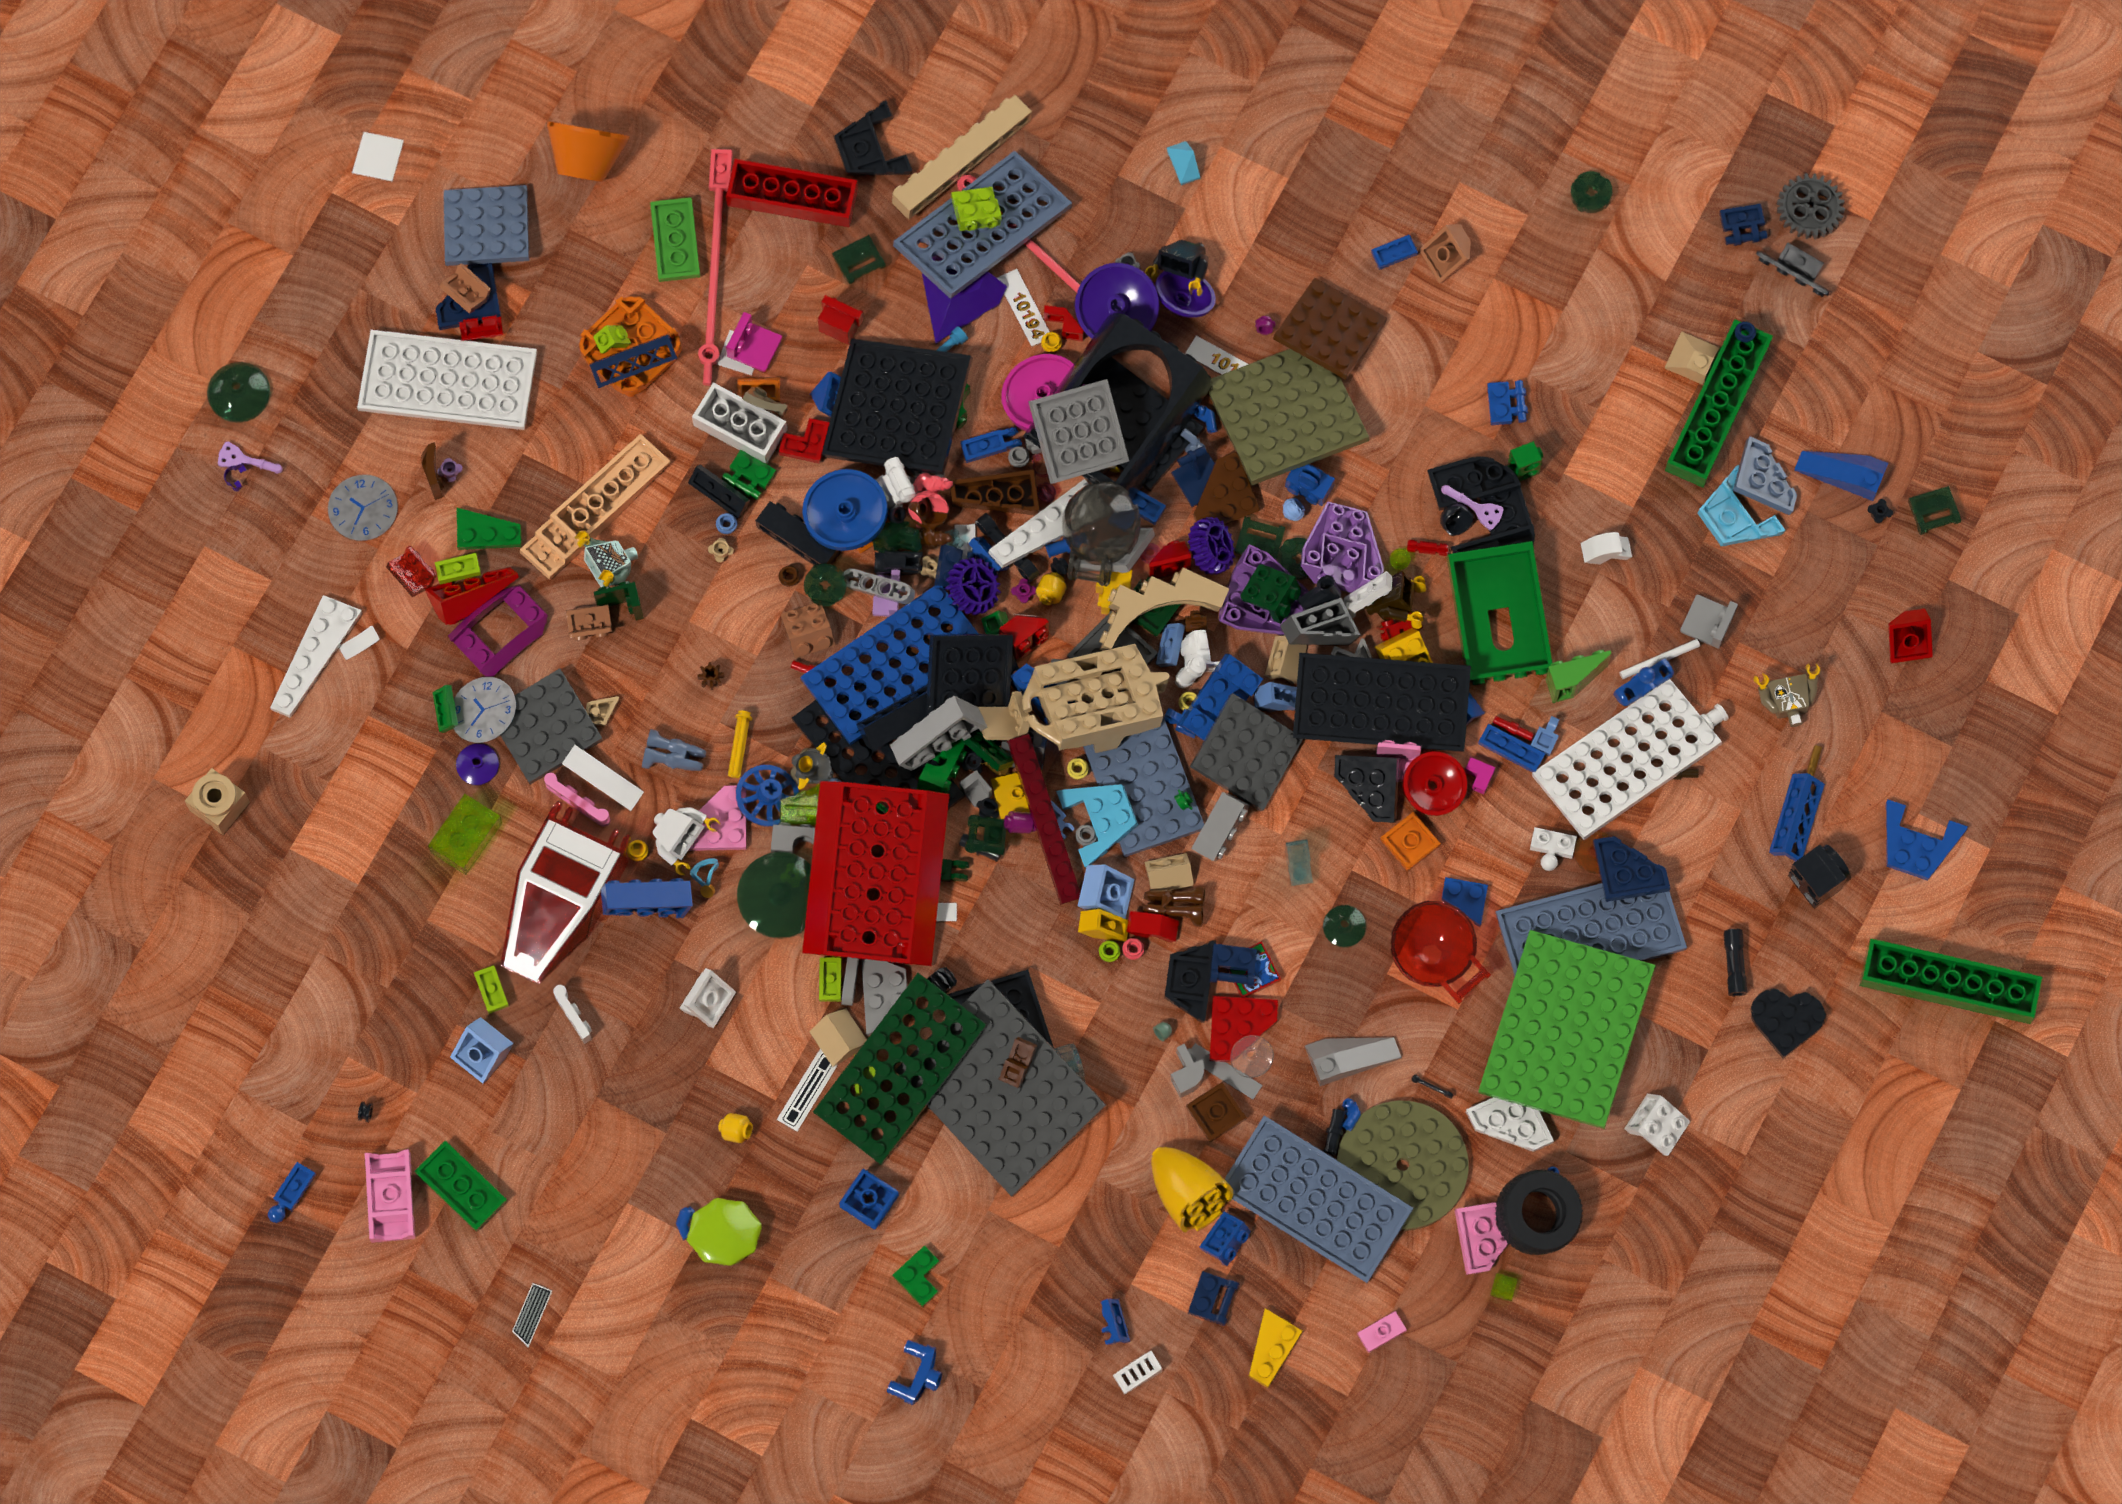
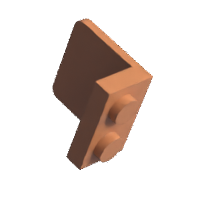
M812 603L781 614L795 658L835 646L832 630L822 603Z

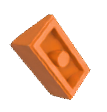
M738 378V396L743 398L750 388L754 387L756 389V387H759L767 392L766 396L774 401H780V378Z

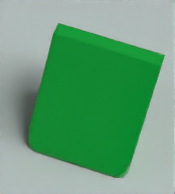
M999 610L981 619L986 634H1000L999 628L1009 621L1006 612Z

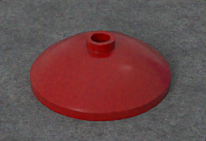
M1426 752L1412 760L1406 768L1403 777V790L1408 802L1417 811L1430 816H1441L1452 812L1461 804L1467 791V777L1463 767L1454 757L1443 752ZM1430 782H1434L1436 784L1435 789H1431L1429 787Z

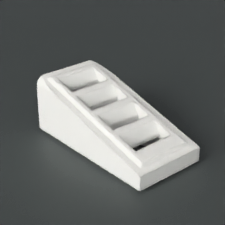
M1149 1351L1115 1373L1113 1377L1125 1395L1160 1374L1162 1367L1152 1351ZM1148 1360L1154 1368L1152 1371H1150L1145 1363ZM1139 1365L1142 1366L1146 1375L1143 1376L1138 1369ZM1133 1370L1138 1380L1135 1381L1129 1371ZM1124 1374L1127 1376L1131 1383L1129 1386H1127L1126 1382L1122 1378Z

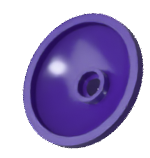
M1163 271L1155 283L1161 303L1173 313L1183 317L1194 318L1207 315L1213 309L1216 297L1213 288L1205 279L1200 283L1203 291L1200 296L1197 295V289H1194L1192 294H1190L1188 285L1191 281L1195 280L1194 278L1191 280Z

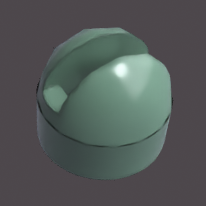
M1161 1022L1153 1027V1031L1159 1040L1165 1041L1170 1037L1172 1028L1168 1023Z

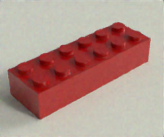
M734 159L726 200L727 206L850 228L858 184L857 180Z

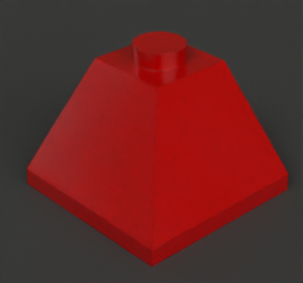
M1172 541L1164 546L1149 563L1148 577L1153 576L1160 579L1173 576L1175 572L1179 573L1182 568L1191 571V554L1185 541Z
M1925 608L1904 611L1888 623L1890 663L1933 657L1931 619Z

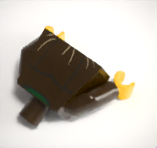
M1403 571L1398 572L1392 576V590L1387 595L1375 600L1371 605L1365 606L1366 611L1369 615L1377 613L1383 620L1395 619L1403 622L1408 620L1411 621L1413 628H1421L1422 614L1418 611L1412 614L1408 613L1412 612L1414 590L1418 593L1426 591L1425 579L1422 576H1417L1414 580H1411V577H1408Z

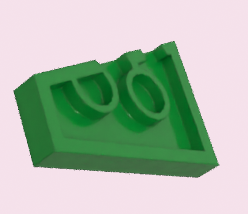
M456 507L458 550L522 547L520 524Z

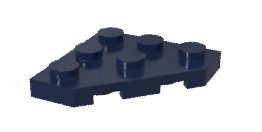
M492 263L470 264L467 266L473 274L485 282L491 289L487 302L469 314L447 295L435 308L439 330L460 327L459 322H463V319L478 318L479 324L483 323L482 317L494 315L501 317Z
M1615 836L1593 840L1606 902L1670 891L1666 868L1660 864L1657 865L1647 859V856L1634 848L1631 849Z

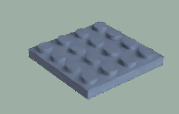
M527 185L444 190L445 265L529 261Z

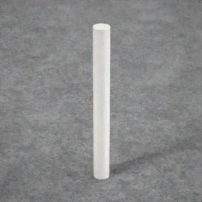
M1698 639L1690 641L1620 671V676L1622 679H1626L1639 673L1644 667H1652L1665 658L1670 660L1700 647Z

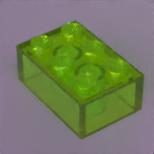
M464 793L429 843V850L433 855L467 875L502 825L501 817Z

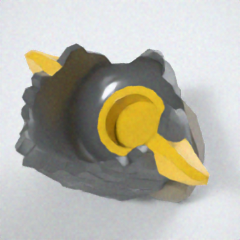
M823 742L817 748H804L800 754L792 757L791 762L793 766L790 776L799 785L798 789H803L806 784H817L820 781H829L830 778H833L830 758L824 753L827 746L826 743Z

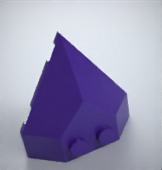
M940 256L932 257L934 261L943 260ZM948 269L946 271L950 275H954L957 273V271L954 269ZM987 271L950 299L922 273L935 344H938L943 338L950 335L951 331L957 326L962 329L980 318L988 310L998 307L1007 286Z

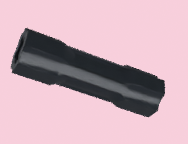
M1742 929L1724 930V947L1728 971V996L1747 995L1748 991L1744 968Z

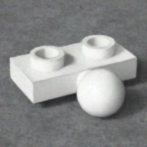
M1534 827L1530 850L1546 853L1541 858V866L1546 871H1552L1558 865L1555 855L1572 859L1577 836Z

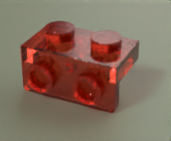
M412 546L406 547L404 554L391 560L386 566L412 598L425 591V589L432 587L436 578L433 568L427 565Z

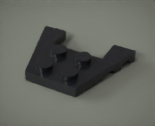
M887 100L882 101L878 107L868 111L860 120L854 121L834 135V141L847 176L913 174L906 154L887 161L885 160L873 128L874 125L893 119Z

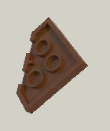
M1237 452L1217 459L1193 513L1195 521L1212 517L1218 518L1219 521H1223L1224 525L1259 512L1260 508Z

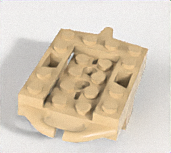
M1131 644L1035 666L1023 694L1022 706L1025 713L1032 711L1031 700L1034 697H1038L1048 725L1040 724L1036 720L1035 715L1028 716L1027 721L1038 734L1057 744L1059 750L1093 744L1095 753L1118 748L1126 736L1160 727L1163 712L1158 694L1165 691L1170 676L1167 672H1150L1136 644ZM1121 668V671L1101 675L1102 672ZM1068 681V683L1044 688L1045 685ZM1075 700V703L1068 704V702Z

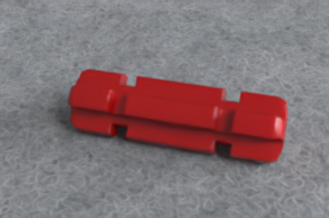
M1408 540L1407 542L1408 552L1415 553L1419 551V553L1436 555L1438 553L1440 556L1448 555V544L1440 543V545H1437L1435 542L1420 541L1419 543L1417 540Z

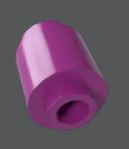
M1010 811L1004 818V826L1009 833L1030 834L1036 831L1030 812Z

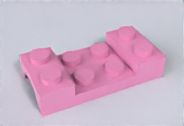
M409 1149L394 1154L378 1155L365 1153L369 1239L371 1243L415 1239L411 1153Z

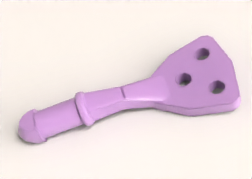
M225 442L219 452V467L229 468L239 464H250L260 469L275 472L276 474L283 471L280 464H274L265 461V459L261 460L245 456L237 446L230 442Z
M1449 485L1442 486L1441 491L1444 495H1448L1457 500V502L1469 506L1475 511L1480 523L1488 530H1493L1499 523L1504 510L1502 506L1491 503L1478 504L1466 497L1464 493L1456 491Z

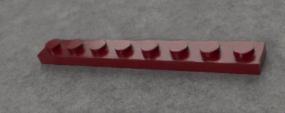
M1027 734L1007 741L1059 903L1062 905L1078 900L1080 897L1078 883L1030 736Z

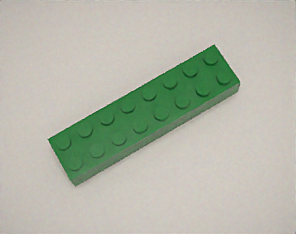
M1736 319L1732 323L1665 468L1666 472L1704 488L1773 338V335L1755 328L1756 335L1752 341L1747 343L1739 341L1735 336V328L1741 322ZM1746 330L1741 332L1743 335L1749 334Z
M1870 939L1867 945L1859 986L2031 1024L2035 1018L2042 976Z

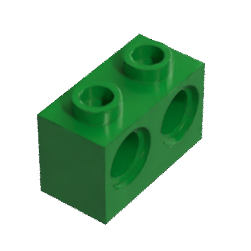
M1534 441L1510 450L1507 465L1516 474L1519 482L1539 474L1542 459L1544 458L1543 452L1540 447H1536Z

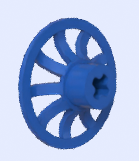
M759 765L746 771L740 778L736 787V801L740 811L747 819L755 824L769 827L786 822L794 815L799 804V790L796 782L785 770L773 765ZM771 770L769 779L763 780L759 771ZM778 772L783 775L787 780L780 784L775 780L776 773ZM751 774H754L759 785H751L745 782V780ZM791 784L794 796L783 794L782 789ZM742 787L754 791L756 794L741 798ZM780 799L794 802L789 812L781 805ZM759 800V803L750 814L744 804ZM763 805H767V821L756 818ZM773 805L776 806L784 817L773 821Z

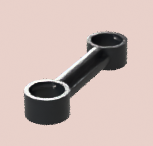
M984 513L975 521L980 531L986 537H990L995 544L1006 537L987 513ZM1025 557L1013 563L1021 576L1028 580V583H1031L1040 575L1036 566Z

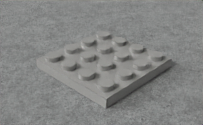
M1107 379L1028 401L1050 484L1129 462Z

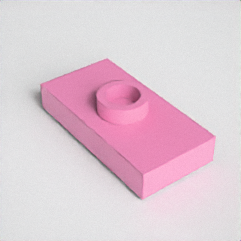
M1395 1311L1358 1332L1357 1335L1367 1352L1370 1353L1405 1333L1407 1329Z

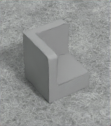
M977 770L959 782L960 790L974 807H977L978 801L992 796V789Z

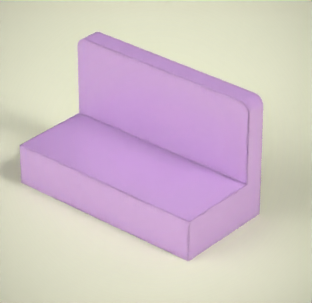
M891 570V575L877 574L878 576L899 582L901 580L900 570ZM891 584L884 586L883 594L891 590ZM876 596L873 598V616L889 617L899 609V603Z

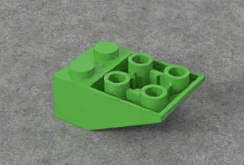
M1598 650L1593 652L1591 656L1584 657L1579 655L1572 658V661L1552 663L1548 667L1546 683L1552 702L1556 703L1574 698L1608 667L1611 650L1606 652Z

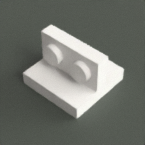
M705 968L686 996L680 1009L684 1013L698 1017L707 1026L714 1028L736 991L712 970Z

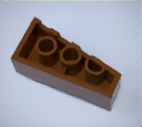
M1034 470L950 480L953 482V486L950 488L952 507L1036 515L1039 513Z

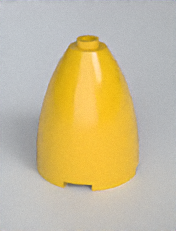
M1158 1147L1153 1151L1151 1167L1154 1183L1164 1207L1178 1227L1184 1233L1190 1229L1199 1231L1215 1221L1223 1213L1221 1208L1226 1201L1232 1200L1233 1188L1209 1165L1189 1153L1170 1147Z

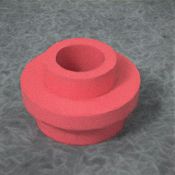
M1130 938L1123 944V954L1128 959H1139L1144 953V945L1139 939ZM1135 946L1137 951L1132 953L1129 948Z

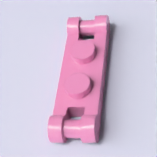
M554 773L545 775L544 781L549 791L598 825L606 827L610 824L609 813L606 809L598 810L594 807V802L589 798H581L570 785L565 787L559 783Z

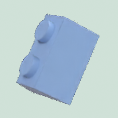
M1105 864L1088 865L1078 907L1086 911L1101 909L1126 919L1134 879Z
M480 1017L465 1028L450 1058L481 1083H485L505 1060L514 1043Z

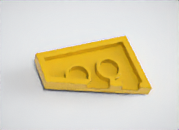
M1266 1308L1261 1322L1249 1377L1268 1388L1303 1331Z

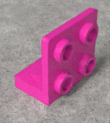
M743 312L726 346L727 357L759 371L766 372L782 340V336L753 324L752 315Z

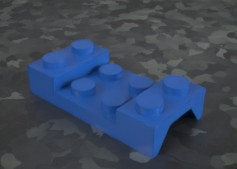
M1225 654L1178 725L1204 741L1228 696L1233 693L1246 701L1249 696L1254 694L1263 678L1232 655Z

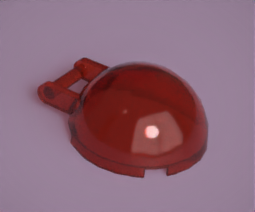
M1424 901L1407 909L1397 920L1391 933V954L1400 972L1410 981L1424 987L1443 986L1455 1001L1460 1004L1466 994L1485 977L1488 979L1491 976L1475 957L1477 937L1473 924L1458 907L1444 901ZM1473 963L1480 971L1455 992L1449 984L1462 977Z

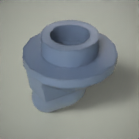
M1186 428L1181 432L1180 435L1190 442L1185 448L1186 453L1202 446L1206 449V446L1200 442V438H1197Z

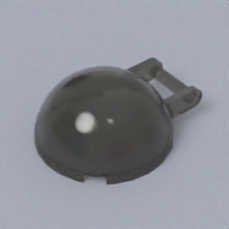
M1096 482L1086 485L1078 490L1065 506L1062 516V532L1071 550L1067 573L1069 580L1082 579L1097 582L1101 586L1107 587L1110 583L1113 563L1118 562L1126 554H1130L1136 545L1141 523L1139 509L1128 496L1130 493L1120 485L1112 482ZM1081 560L1092 565H1101L1100 574L1080 571Z

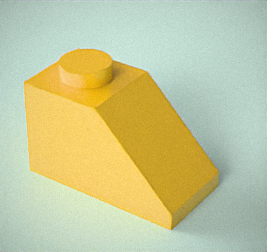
M1101 909L1081 911L1078 932L1092 938L1125 942L1128 935L1126 932L1128 920Z

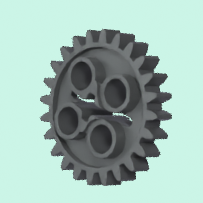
M1806 173L1804 179H1801L1798 175L1796 182L1790 179L1789 186L1784 185L1782 189L1784 192L1779 193L1778 197L1780 199L1777 200V205L1780 206L1777 209V213L1781 214L1779 220H1786L1783 227L1791 226L1790 233H1793L1795 230L1798 231L1797 237H1800L1803 233L1807 240L1810 234L1813 235L1814 239H1817L1820 233L1824 238L1826 231L1831 234L1833 227L1838 228V221L1843 219L1841 214H1844L1845 208L1841 206L1844 205L1845 200L1840 199L1843 193H1836L1838 186L1831 187L1832 180L1824 182V176L1818 180L1815 173L1812 178H1809ZM1803 193L1806 195V197L1800 198L1797 196V194ZM1818 196H1824L1827 200L1822 201L1818 199ZM1800 212L1804 217H1797L1795 213ZM1822 215L1825 219L1819 220L1815 216Z

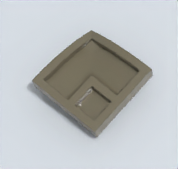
M754 387L750 388L742 398L754 406L774 411L781 417L788 410V405L772 400L766 396L767 392L759 387H756V389Z

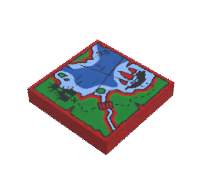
M1262 941L1248 947L1257 949L1253 987L1234 983L1241 998H1246L1281 981ZM1227 969L1230 974L1247 976V971Z

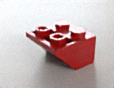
M1016 615L999 628L1000 634L1010 633L1013 635L1012 654L1015 660L1020 657L1025 658L1031 653V649L1037 644L1040 646L1047 641L1049 621L1046 618Z

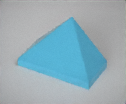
M1186 141L1166 148L1181 185L1200 179L1194 151Z

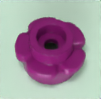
M1261 316L1255 321L1257 332L1263 335L1271 334L1276 325L1275 321H1272L1269 316Z

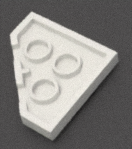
M1494 1097L1466 1109V1114L1476 1132L1533 1152L1554 1143L1539 1110Z

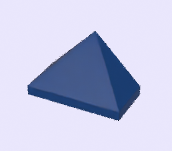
M831 371L823 377L810 393L818 410L830 417L841 380L839 375Z

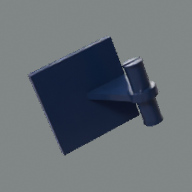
M1204 446L1194 451L1190 450L1187 452V455L1177 459L1180 467L1171 472L1192 508L1198 505L1215 464Z

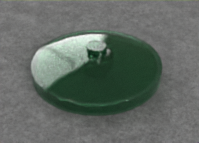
M774 852L759 857L745 869L738 883L737 902L743 919L754 931L774 939L791 938L804 932L811 864L791 853Z

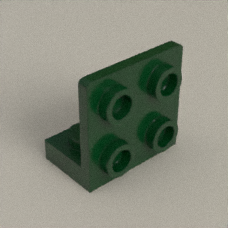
M625 581L619 583L618 586L611 588L604 586L593 592L597 605L608 604L613 606L627 602L630 615L634 614L636 621L644 619L635 582Z

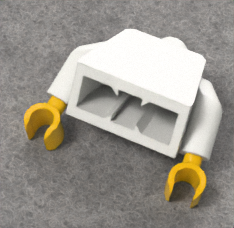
M692 807L679 808L677 811L668 809L665 814L659 813L654 818V823L657 826L653 830V835L657 838L656 847L658 854L671 866L674 865L679 875H685L680 870L682 865L689 870L691 869L688 863L679 862L677 859L682 860L705 827L702 824H706L711 832H717L710 827L712 822L720 824L716 818L708 819L706 814Z

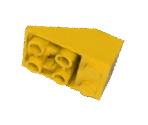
M1413 628L1374 646L1380 659L1433 663L1420 632Z

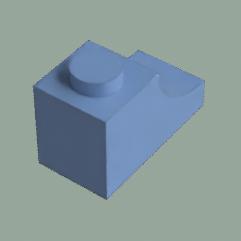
M1274 682L1261 685L1254 692L1255 708L1267 712L1279 710L1295 711L1297 687Z

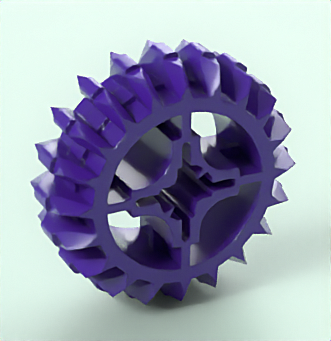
M1206 517L1195 522L1194 526L1190 527L1191 532L1188 533L1190 538L1188 541L1190 544L1189 551L1192 552L1191 558L1195 559V565H1199L1200 571L1211 575H1216L1229 569L1233 565V559L1235 558L1233 552L1236 549L1233 547L1234 541L1231 539L1232 534L1228 532V526H1224L1223 521H1219L1218 518Z
M971 557L960 560L959 563L952 566L953 569L948 572L950 577L945 580L950 584L945 589L950 590L948 597L954 599L952 605L958 604V610H964L965 614L972 613V615H978L987 612L999 600L997 596L1001 593L997 589L1001 583L996 582L999 575L993 574L995 568H988L989 562L982 563V559L979 558L975 560Z

